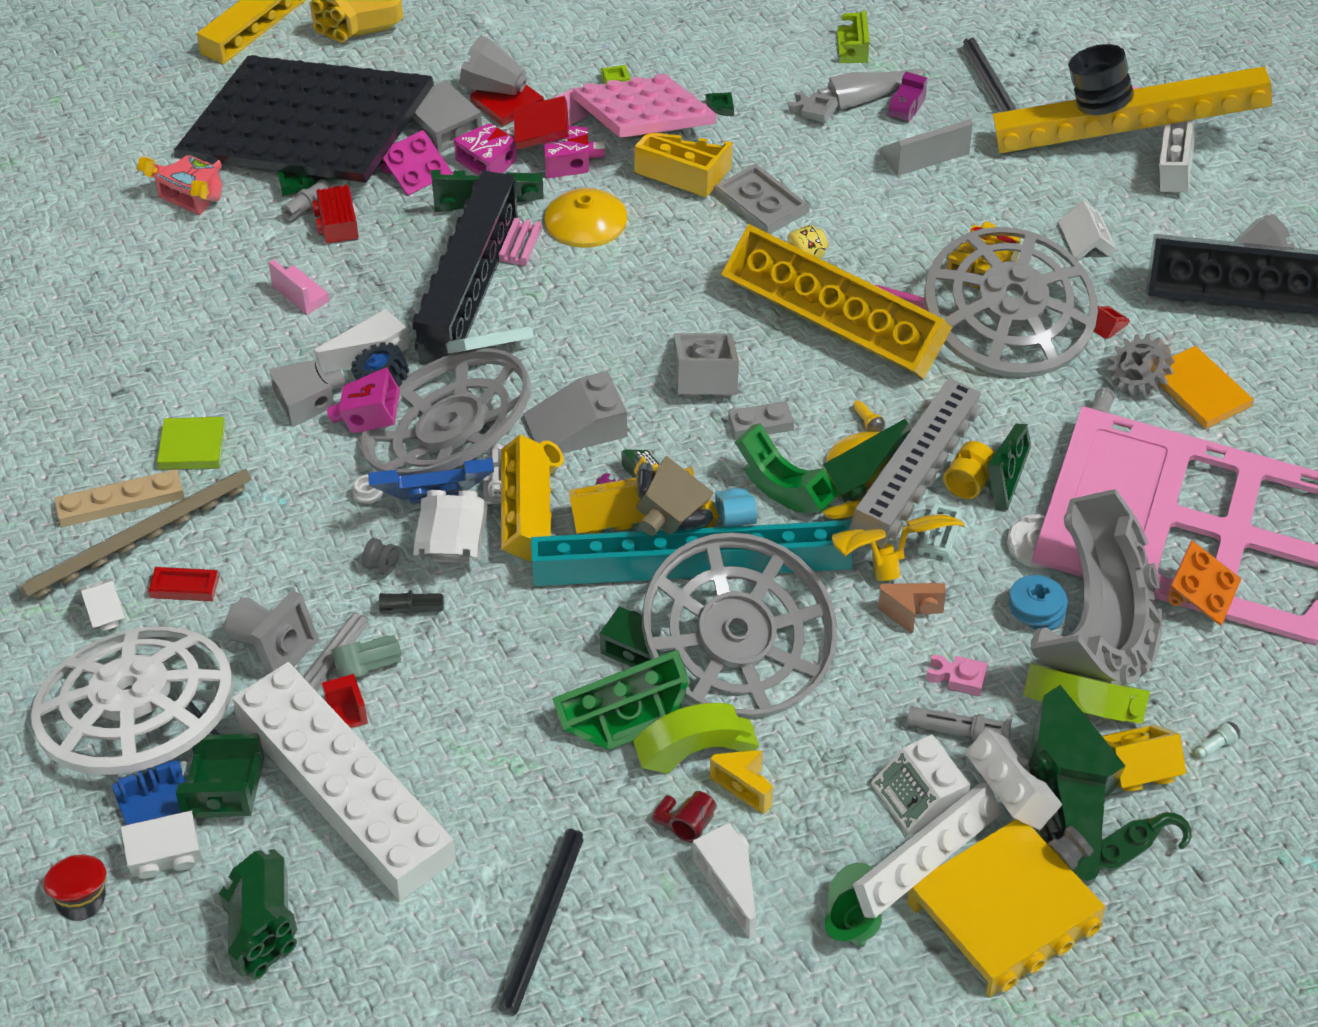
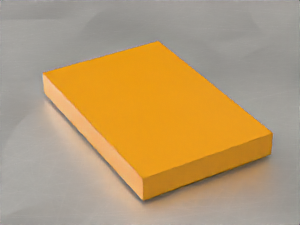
M1196 345L1172 356L1175 363L1170 366L1174 373L1165 375L1168 381L1167 385L1159 383L1205 429L1252 407L1254 401L1244 389Z

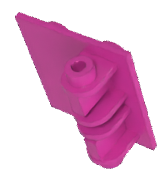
M424 130L393 144L383 158L384 163L381 164L382 171L385 174H393L407 196L432 184L430 170H440L441 174L444 175L453 174Z

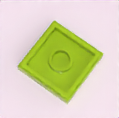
M164 418L157 459L159 470L220 468L226 426L225 418Z

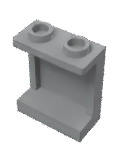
M445 80L431 88L408 122L410 123L415 120L431 135L432 143L438 152L441 153L454 147V139L481 127L482 116L480 110Z

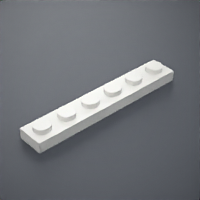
M979 783L853 884L864 917L876 918L1001 815L993 791L988 783Z

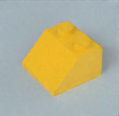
M1152 724L1102 735L1126 766L1117 783V786L1122 788L1123 791L1140 790L1143 788L1144 783L1153 781L1155 784L1172 783L1175 781L1176 776L1187 774L1180 733Z

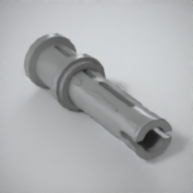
M912 705L910 706L907 719V727L969 737L970 741L973 742L986 727L1009 739L1012 719L1008 718L1005 721L984 718V714L980 713L978 715L975 714L974 717L918 708Z

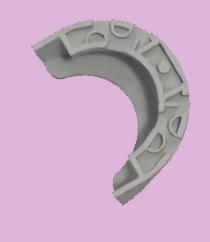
M1116 489L1072 498L1064 515V525L1074 540L1082 565L1084 577L1082 616L1076 629L1066 637L1060 636L1046 627L1037 629L1031 640L1030 649L1035 657H1038L1042 662L1057 670L1116 684L1137 682L1142 673L1149 672L1155 661L1162 630V609H1156L1154 591L1160 589L1155 563L1149 564L1143 547L1148 544L1147 538L1137 518Z

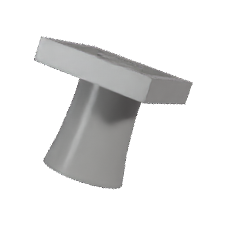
M291 591L273 611L262 607L250 598H242L232 606L226 618L225 631L228 638L232 641L255 645L266 675L287 662L294 667L319 640L302 594Z

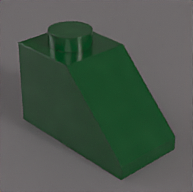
M619 606L599 633L600 654L630 667L651 660L643 635L642 615L636 611H629Z

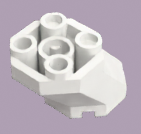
M441 490L427 491V497L421 498V511L414 540L413 556L417 560L425 561V555H431L432 562L470 563V556L475 562L481 561V546L487 517V503L484 499L477 497L478 492L459 491L458 496L446 495V492Z

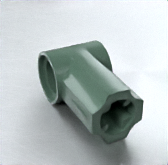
M394 635L376 638L361 644L359 641L331 649L339 678L353 673L355 677L368 674L369 670L401 662L400 645Z

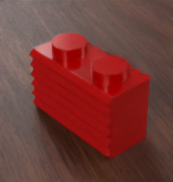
M345 184L344 187L340 185L339 187L334 186L333 188H323L322 190L318 188L316 190L317 200L312 201L315 217H320L316 219L318 235H324L326 244L359 239L349 186Z

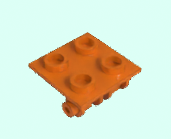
M1192 540L1170 585L1171 589L1167 593L1168 601L1173 606H1180L1189 601L1221 626L1242 578Z

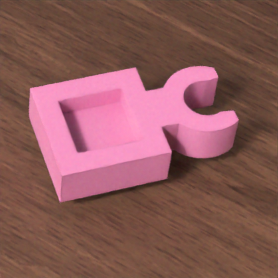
M931 656L930 666L936 667L939 670L928 668L926 676L928 681L933 683L949 681L948 689L981 696L988 663L955 656L954 663H951L943 656Z

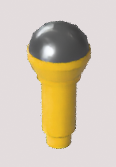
M859 400L853 403L854 410L864 421L867 432H881L884 430L885 420L882 416L872 413Z

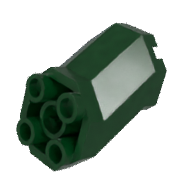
M275 849L268 850L269 854H265L262 850L254 851L230 872L228 878L233 882L229 889L223 886L219 893L223 910L228 914V956L231 966L240 976L249 975L253 980L260 979L273 963L282 956L289 955L297 945V939L294 935L298 929L294 914L288 909V872L284 857Z

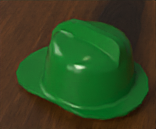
M856 862L847 865L836 874L831 881L828 891L825 915V930L829 937L836 941H849L859 947H865L866 941L874 937L882 924V913L876 918L864 917L853 887L855 882L873 869V867L866 863Z

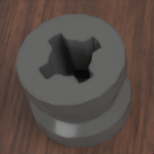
M371 538L363 550L361 564L367 569L377 568L379 573L389 575L397 564L399 548L393 544L384 545L381 540Z
M1071 825L1064 830V835L1060 839H1053L1048 843L1052 850L1072 871L1078 867L1080 859L1090 857L1094 853L1089 843Z

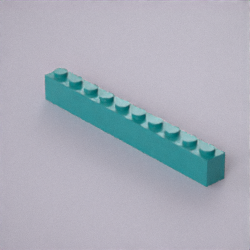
M851 520L696 528L686 532L678 529L672 535L664 530H659L654 536L648 535L644 531L531 537L534 586L652 580L655 572L665 559L678 548L695 539L721 533L750 534L771 540L796 554L813 571L850 570L853 565L854 550L845 557L833 545L832 535L848 531ZM720 548L724 567H744L763 573L771 557L763 553L748 549ZM707 551L697 553L682 561L670 571L666 578H694L705 571L711 570ZM783 564L778 573H793V571Z

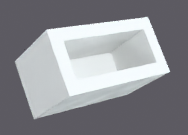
M192 811L121 826L127 866L132 877H139L141 879L152 878L159 875L160 871L172 868L178 871L187 870L194 867L195 863L203 862L196 822Z

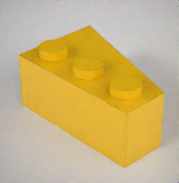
M645 134L635 145L634 173L681 188L696 195L707 197L714 189V186L731 169L733 142L724 141V145L708 144L707 139L699 138L698 142L683 141L682 136Z

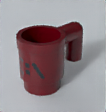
M695 791L692 796L686 798L676 814H671V810L676 805V800L670 795H665L652 813V820L656 824L669 827L680 839L693 843V840L701 837L703 831L714 817L717 805L714 799L707 793Z

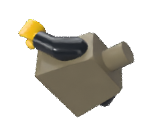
M642 456L634 469V473L636 474V494L640 498L636 507L638 511L645 515L640 522V527L646 534L654 536L661 528L666 533L672 535L678 529L686 532L700 527L710 528L720 515L713 514L709 510L710 505L707 503L714 494L713 491L668 456H665L659 466L656 463L654 465L645 461L646 457Z

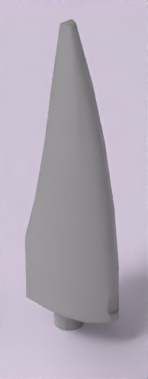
M925 69L892 72H851L830 77L828 86L817 89V93L836 97L838 102L836 110H841L878 99L898 90L905 71L920 76L924 75L926 71Z

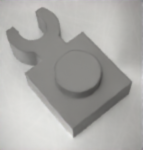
M795 92L796 102L789 101L787 103L791 113H802L805 119L823 123L828 121L838 106L836 97L813 92L811 97H806L803 92Z

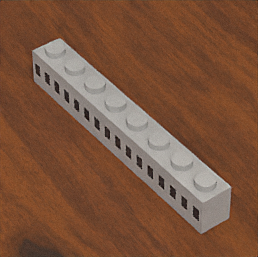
M950 378L946 380L856 507L849 530H884L886 537L875 541L876 545L882 549L890 538L896 539L903 524L901 521L907 522L915 506L913 503L919 504L926 491L925 486L931 487L938 470H942L949 456L948 453H954L960 437L964 438L971 421L975 422L981 410V405L977 404L981 392Z

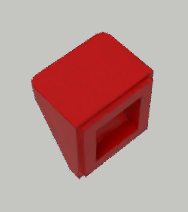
M1097 306V320L1093 331L1104 339H1109L1126 327L1130 320L1110 306Z

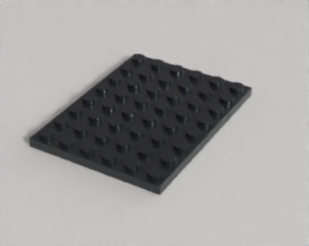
M248 55L174 148L177 158L191 155L205 161L212 155L217 157L221 164L366 183L434 86L432 76L420 75L418 73L411 74L375 70L372 68H357L347 65L339 66L326 63L304 62L302 60L295 61Z

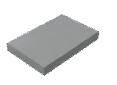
M757 164L714 186V194L758 229L769 234L809 213L810 205Z

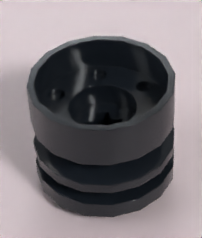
M1113 44L1095 45L1083 49L1070 59L1068 63L1073 86H1075L1074 93L1077 106L1081 112L1089 115H1105L1125 107L1132 101L1134 91L1123 48Z

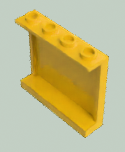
M1017 819L935 868L909 890L907 904L915 913L924 909L988 981L986 995L989 998L999 991H1009L1016 985L1019 978L1028 972L1030 974L1038 972L1043 968L1047 960L1054 955L1062 956L1074 946L1075 942L1086 936V938L1095 935L1103 925L1102 919L1106 907L1030 825Z

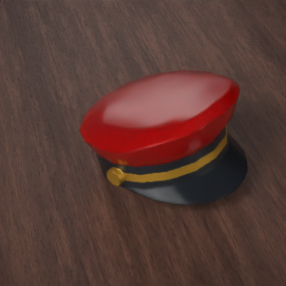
M86 854L72 855L59 860L48 870L44 878L43 887L45 892L53 898L55 907L62 916L70 920H85L95 915L104 903L106 896L105 882H107L106 868L103 862L95 856Z

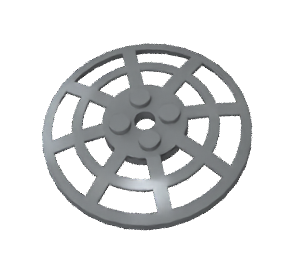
M993 227L966 233L942 249L934 259L926 278L924 288L925 309L941 318L942 316L935 299L936 279L954 281L953 297L958 310L943 319L952 327L965 320L978 334L993 342L988 357L965 345L952 331H950L944 345L960 359L988 373L1005 377L1025 378L1054 372L1066 366L1080 355L1088 344L1096 326L1098 313L1097 297L1085 269L1062 246L1031 231L1018 228ZM997 235L1023 238L1024 241L1022 245L1015 243L987 245L981 237ZM968 241L976 249V251L964 259L958 270L939 269L943 260L957 246ZM1035 243L1057 253L1071 267L1062 269L1049 256L1034 249ZM1005 250L1018 251L1020 255L1017 262H1002L994 252ZM982 256L991 266L983 276L966 272L971 264ZM1031 256L1043 261L1053 271L1040 274L1029 266ZM1080 277L1086 287L1090 301L1089 316L1074 308V292L1069 279ZM1061 281L1065 292V303L1049 297L1048 284ZM962 284L979 286V300L967 305L963 296ZM1015 290L1021 297L1009 296L1006 291ZM1046 308L1062 314L1057 323L1048 330H1045L1039 319ZM985 311L989 317L999 322L997 330L994 331L983 325L974 315ZM1070 318L1085 326L1084 332L1076 343L1065 352L1057 355L1051 339L1065 328ZM1030 325L1035 334L1020 337L1010 336L1008 332L1010 326ZM1040 344L1047 359L1041 362L1025 364L1000 361L1004 345L1026 347Z
M490 348L461 351L428 363L408 375L406 380H401L403 384L399 387L398 403L405 399L413 407L401 419L396 430H379L380 428L363 431L361 435L362 452L370 466L377 472L396 470V468L405 464L420 467L415 469H397L398 476L447 471L463 465L464 461L474 459L496 444L518 421L530 397L531 382L529 374L516 356L503 350ZM495 364L504 366L495 380L486 378L467 379L468 366ZM456 369V380L454 383L439 388L424 398L414 391L429 380ZM512 371H514L522 380L523 385L520 396L510 401L503 384ZM469 388L487 389L479 398L476 395L466 393ZM451 393H454V395L449 396V397H446V398H444V399L438 401V402L435 403L434 405H431L433 402L437 401L438 399H440V398H442V397H444V396H446V395H449V394H451ZM497 394L501 400V407L486 412L484 406ZM421 412L423 415L418 420L416 429L407 430L411 422ZM497 418L494 425L485 435L478 433L486 422ZM419 439L422 445L407 454L403 448V440ZM375 441H392L393 450L398 458L381 465L375 454ZM469 442L473 443L466 449L450 456L454 448ZM428 451L439 452L437 459L434 460L417 459Z
M712 534L695 539L678 548L665 559L655 572L646 591L642 608V630L651 659L659 657L657 650H679L684 667L699 679L693 692L687 689L684 697L697 705L712 703L704 699L711 687L728 693H751L758 709H735L738 717L756 718L770 716L786 711L800 703L821 682L829 669L835 653L837 620L833 603L821 580L800 557L784 546L750 534ZM720 548L748 549L763 553L771 557L763 573L744 567H724ZM707 551L711 570L695 576L682 589L666 578L670 571L682 561L697 553ZM783 564L805 583L814 596L816 605L798 610L796 603L789 593L774 581ZM727 578H742L757 584L751 594L730 591ZM713 581L717 596L713 597L705 606L690 596L698 587ZM658 589L674 600L669 618L670 636H652L651 611ZM768 590L781 601L788 612L787 614L773 616L770 609L762 602ZM682 607L699 618L697 633L680 635L679 618ZM822 617L824 646L821 660L817 665L800 658L804 645L803 622ZM733 623L741 625L745 630V635H733L729 630V625ZM793 627L794 641L791 654L773 646L778 629ZM702 646L705 653L712 659L705 672L691 660L684 648ZM766 657L784 665L775 675L763 681H760L754 665H757ZM723 666L741 669L747 684H731L716 678ZM792 670L811 676L809 682L798 693L780 704L771 706L764 690L770 689L782 682Z

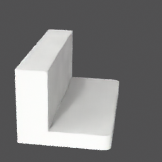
M1085 201L1081 202L1059 220V225L1076 259H1081L1095 247L1108 257L1117 250L1101 214Z

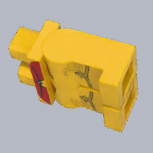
M985 221L981 226L973 224L970 232L996 226ZM997 235L981 237L987 245L1021 243V238L1014 236ZM968 241L961 244L957 251L953 250L949 255L947 269L957 270L964 259L976 251V249ZM1005 250L994 252L1002 262L1018 261V251ZM982 256L971 264L967 272L983 276L991 266ZM973 285V288L978 289L979 286Z

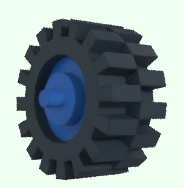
M381 342L379 347L376 344L371 345L372 349L368 351L365 348L362 350L363 355L358 354L355 357L356 361H352L351 371L356 380L387 367L396 384L400 387L403 384L401 380H406L408 377L407 373H409V366L399 346H394L390 342L388 345L385 342Z

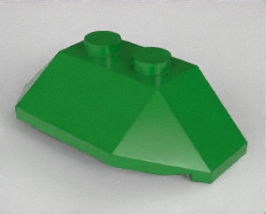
M674 650L552 699L563 730L605 749L612 750L633 742L653 722L671 712L679 710L690 680L679 650Z

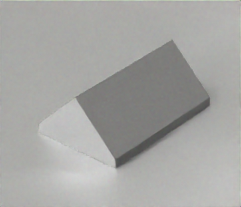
M969 119L880 147L879 152L898 176L968 155L973 123Z

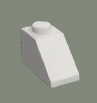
M111 578L79 587L93 628L99 626L101 631H105L120 625L118 620L125 618Z

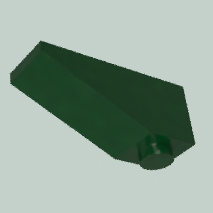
M906 419L899 421L823 464L844 503L848 500H859L866 495V490L871 488L910 433L911 429Z

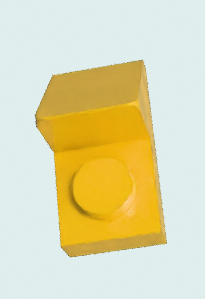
M761 750L714 754L710 758V779L764 815L772 806L773 786L764 776L759 775L762 770L763 752Z

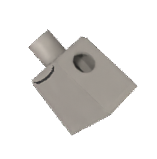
M315 360L269 369L273 391L292 427L327 411L328 406L334 405L332 390L346 385L340 369L324 374L318 361Z

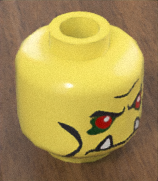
M806 225L791 231L787 236V243L820 259L824 257L825 250L828 249L825 233L821 228L817 229L813 225Z

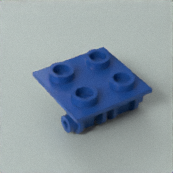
M178 759L175 761L169 760L154 766L155 770L147 768L148 772L144 774L139 770L136 777L133 774L123 779L117 778L118 782L111 784L126 825L181 813L176 790L178 783H186Z

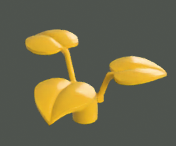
M861 500L830 507L823 511L824 516L832 519L851 517L854 515L855 509ZM942 514L926 515L906 522L907 526L902 529L898 550H894L892 544H886L883 549L876 545L875 541L886 537V532L882 529H853L832 535V542L835 548L845 557L856 548L870 544L873 552L872 559L875 579L877 581H889L901 577L899 559L905 558L904 547L909 533L952 525L965 528V524L955 517Z

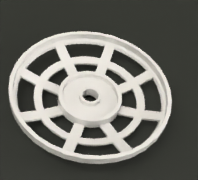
M144 627L115 633L79 649L49 674L34 699L31 712L32 728L40 747L47 756L58 764L74 771L99 775H115L151 768L191 749L215 728L227 711L232 698L234 685L232 670L224 652L213 641L187 629ZM149 637H173V638H179L180 640H178V641H176V642L173 643V642H170V641L160 640V639H141V638H149ZM194 644H200L212 651L219 663L220 670L199 669L195 658L186 648ZM138 646L163 648L152 656L136 655V647ZM122 650L121 658L105 665L95 662L110 653ZM177 654L185 661L188 669L167 671L162 662ZM74 669L65 680L59 696L44 703L56 682L68 670ZM83 671L93 674L88 686L70 691L75 680ZM187 681L183 692L176 701L167 697L171 682ZM199 681L220 682L213 702L199 719L185 709L194 697ZM133 685L132 688L123 690L124 688ZM88 697L92 707L81 719H78L72 713L69 703ZM157 707L163 710L159 715L142 723L135 724L136 718L152 712ZM59 708L63 720L72 729L61 745H58L50 738L41 722L42 715ZM101 716L108 720L120 721V728H102L92 726V724ZM173 718L188 728L180 735L161 745L138 753L136 752L135 736L155 730ZM83 735L104 740L121 739L122 756L93 757L72 752V750Z

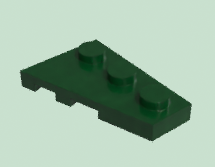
M1015 423L987 465L990 476L989 494L994 497L995 507L998 510L1009 509L1031 449L1028 424Z

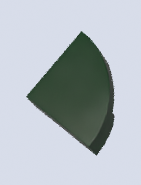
M731 92L705 94L706 105L712 111L723 116H734Z

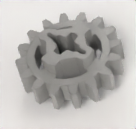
M1147 333L1144 339H1141L1138 334H1135L1134 341L1132 342L1126 338L1123 339L1125 344L1123 348L1115 346L1114 349L1117 352V356H1109L1112 366L1108 367V371L1112 376L1111 380L1114 385L1118 386L1123 394L1129 391L1131 396L1135 397L1138 391H1141L1143 396L1146 397L1148 396V390L1151 388L1156 393L1159 391L1157 386L1159 383L1167 385L1168 381L1165 375L1174 373L1170 365L1175 363V360L1171 355L1170 348L1167 344L1163 343L1160 337L1153 340L1152 336Z

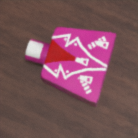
M485 124L454 139L455 160L478 176H480L483 170L497 173L505 172L517 159L514 127L502 131L493 124Z
M569 126V137L545 143L546 178L587 173L589 171V158H605L604 141L588 142V129L586 127Z

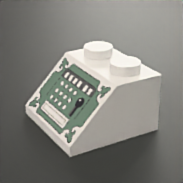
M933 734L902 748L871 782V786L908 836L927 826L967 794L970 789V783Z

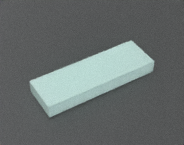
M524 327L449 341L446 345L448 354L534 338L533 328Z

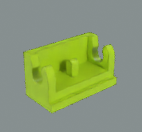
M867 11L842 14V21L850 20L853 23L851 25L837 26L840 63H868L870 42Z

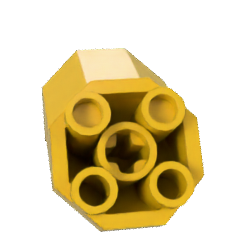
M311 0L309 2L311 17L314 21L313 27L316 32L321 35L324 34L326 37L340 43L345 42L350 37L386 31L403 18L401 0Z

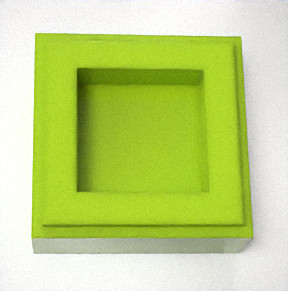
M626 65L600 68L603 84H607L610 80L631 81Z

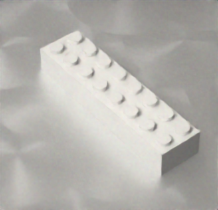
M289 662L232 697L237 721L249 734H259L262 749L399 901L456 862L454 839Z

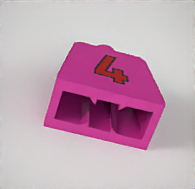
M383 368L346 384L342 389L340 403L327 407L330 421L333 424L344 421L350 432L353 433L395 425L400 389L388 368Z

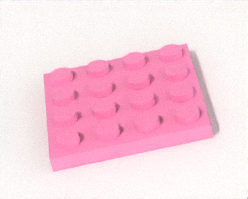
M657 74L654 78L646 79L634 77L631 78V81L624 82L610 80L607 84L601 85L587 83L583 87L573 88V99L619 138L716 124L717 114L666 74Z

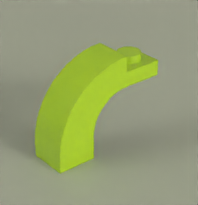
M1030 663L1023 696L1042 702L1045 694L1061 685L1083 713L1143 724L1150 691Z
M703 703L676 710L653 722L633 740L642 768L669 774L684 758L705 748L725 747L743 752L754 751L760 746L754 732V726L750 720L738 717L734 706L727 703Z

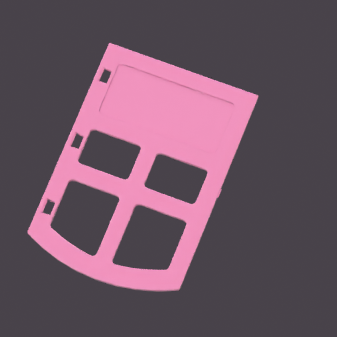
M1082 406L1031 562L1083 577L1082 565L1076 545L1070 532L1067 531L1064 525V515L1067 512L1069 501L1072 498L1116 489L1137 518L1147 538L1148 544L1143 547L1149 564L1155 563L1160 585V589L1154 590L1155 599L1169 602L1167 593L1171 589L1170 585L1173 579L1161 576L1158 573V567L1171 527L1181 528L1217 539L1219 541V548L1216 559L1236 575L1238 574L1245 548H1251L1318 568L1317 544L1257 528L1251 524L1261 481L1268 480L1318 494V485L1300 481L1301 476L1318 481V471ZM1113 424H1115L1118 426L1131 429L1130 433L1121 430L1113 429L1112 427ZM1206 450L1223 454L1224 458L1221 459L1205 454ZM1190 460L1211 464L1237 473L1226 517H1218L1178 504V496ZM1234 596L1225 619L1302 642L1313 645L1318 644V599L1305 615L1299 616ZM1186 601L1185 603L1180 605L1182 607L1200 611L1189 601Z

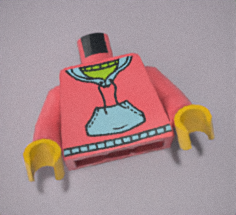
M188 155L167 166L155 164V160L149 157H139L136 169L142 171L147 177L155 178L159 198L198 215L203 213L211 201L217 202L220 200L223 184L220 180L219 170L222 164L217 157L211 155L205 161Z

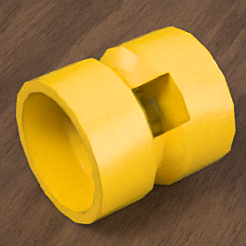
M978 441L965 442L944 473L943 481L948 490L963 499L976 498L990 477L987 465L995 454L993 450Z

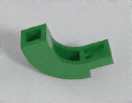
M761 423L753 424L734 442L748 463L743 470L751 481L769 498L788 509L801 513L821 512L839 494L824 468L804 470L788 462L779 453Z

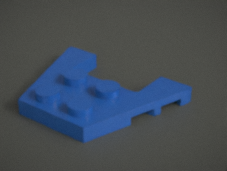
M493 458L464 461L463 469L398 476L397 469L368 473L369 486L401 500H410L411 504L421 503V498L427 497V491L441 490L445 491L446 495L458 496L459 491L470 490L494 472Z

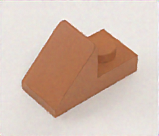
M945 583L880 584L878 609L907 631L913 633L915 614L930 615L943 613L946 596Z

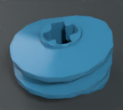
M1028 575L1019 578L1012 585L1008 605L1011 613L1019 621L1028 624L1032 629L1037 630L1046 627L1052 631L1058 628L1064 621L1068 600L1066 592L1054 580L1041 575Z

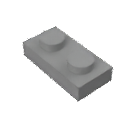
M787 401L728 410V419L735 440L753 424L758 423L762 424L768 435L794 431V420Z

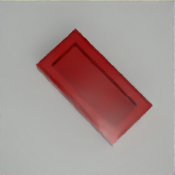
M155 567L148 593L150 598L213 602L219 581L218 570Z

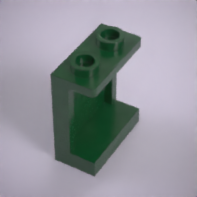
M259 734L207 735L192 747L193 760L187 783H178L176 796L181 813L192 811L194 818L251 816L265 759Z

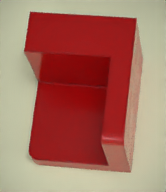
M354 673L321 683L326 703L351 729L368 724L364 700Z

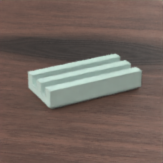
M933 503L930 515L938 514V512L948 516L955 515V518L961 521L964 514L963 509ZM952 525L945 548L940 546L947 526L938 529L933 545L928 544L932 530L924 531L918 547V555L924 556L926 552L930 553V558L936 559L938 555L943 557L942 561L949 562L960 526Z

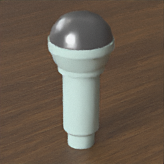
M1230 721L1220 724L1215 735L1200 744L1195 750L1196 756L1201 759L1223 745L1226 746L1238 742L1240 739L1239 727Z

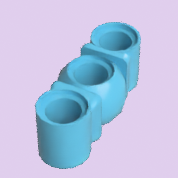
M731 488L715 492V505L717 514L720 515L718 519H720L724 527L753 525L757 523L755 497L747 489Z

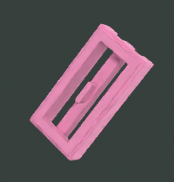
M514 218L500 250L499 262L527 266L542 230L541 222L536 221L535 225H531V220H525L524 223H520L519 218ZM520 231V233H519V235H518V238H517V240H516V242H515V245H514V247H513V249H512V251H511V254H510V256H508L509 253H510V250H511V248H512V246H513V243H514V241H515V239H516V236H517L518 232ZM527 232H531L521 258H517Z

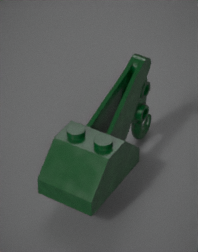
M1061 685L1045 694L1034 721L1028 766L1030 774L1045 782L1062 803V806L1057 811L1063 835L1064 830L1069 825L1073 826L1094 851L1090 857L1080 859L1078 867L1073 872L1086 886L1094 883L1100 870L1116 871L1147 851L1152 846L1161 829L1167 825H1176L1181 829L1183 838L1178 847L1179 849H1184L1191 841L1192 829L1189 822L1183 816L1174 812H1164L1153 818L1133 820L1102 840L1105 796L1115 790L1126 766Z

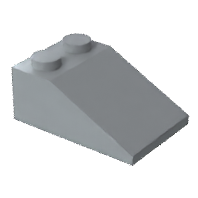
M674 333L675 372L678 394H683L687 398H697L701 394H712L716 398H728L730 395H738L739 359L732 333Z
M608 371L579 378L523 413L532 439L538 443L545 440L551 441L560 448L562 454L628 437L627 411Z

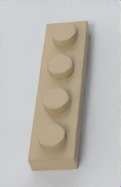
M178 469L54 498L58 519L62 528L184 499Z

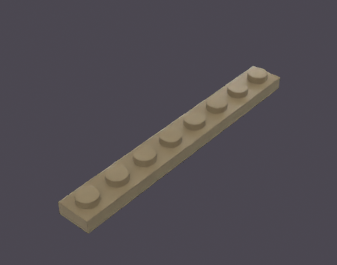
M247 469L238 470L16 586L22 597L32 595L33 599L41 597L51 591L49 585L60 580L62 584H65L79 577L78 570L89 565L91 569H94L108 561L106 555L116 550L120 555L136 547L135 540L143 536L147 540L158 536L164 532L162 526L172 521L174 525H178L191 518L189 512L199 507L202 511H205L219 503L217 498L225 493L231 497L246 489L244 484L252 479Z

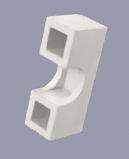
M986 727L965 752L1013 818L1041 830L1062 806V803L1045 782L1035 778L1024 769V766L1029 761L1012 740Z

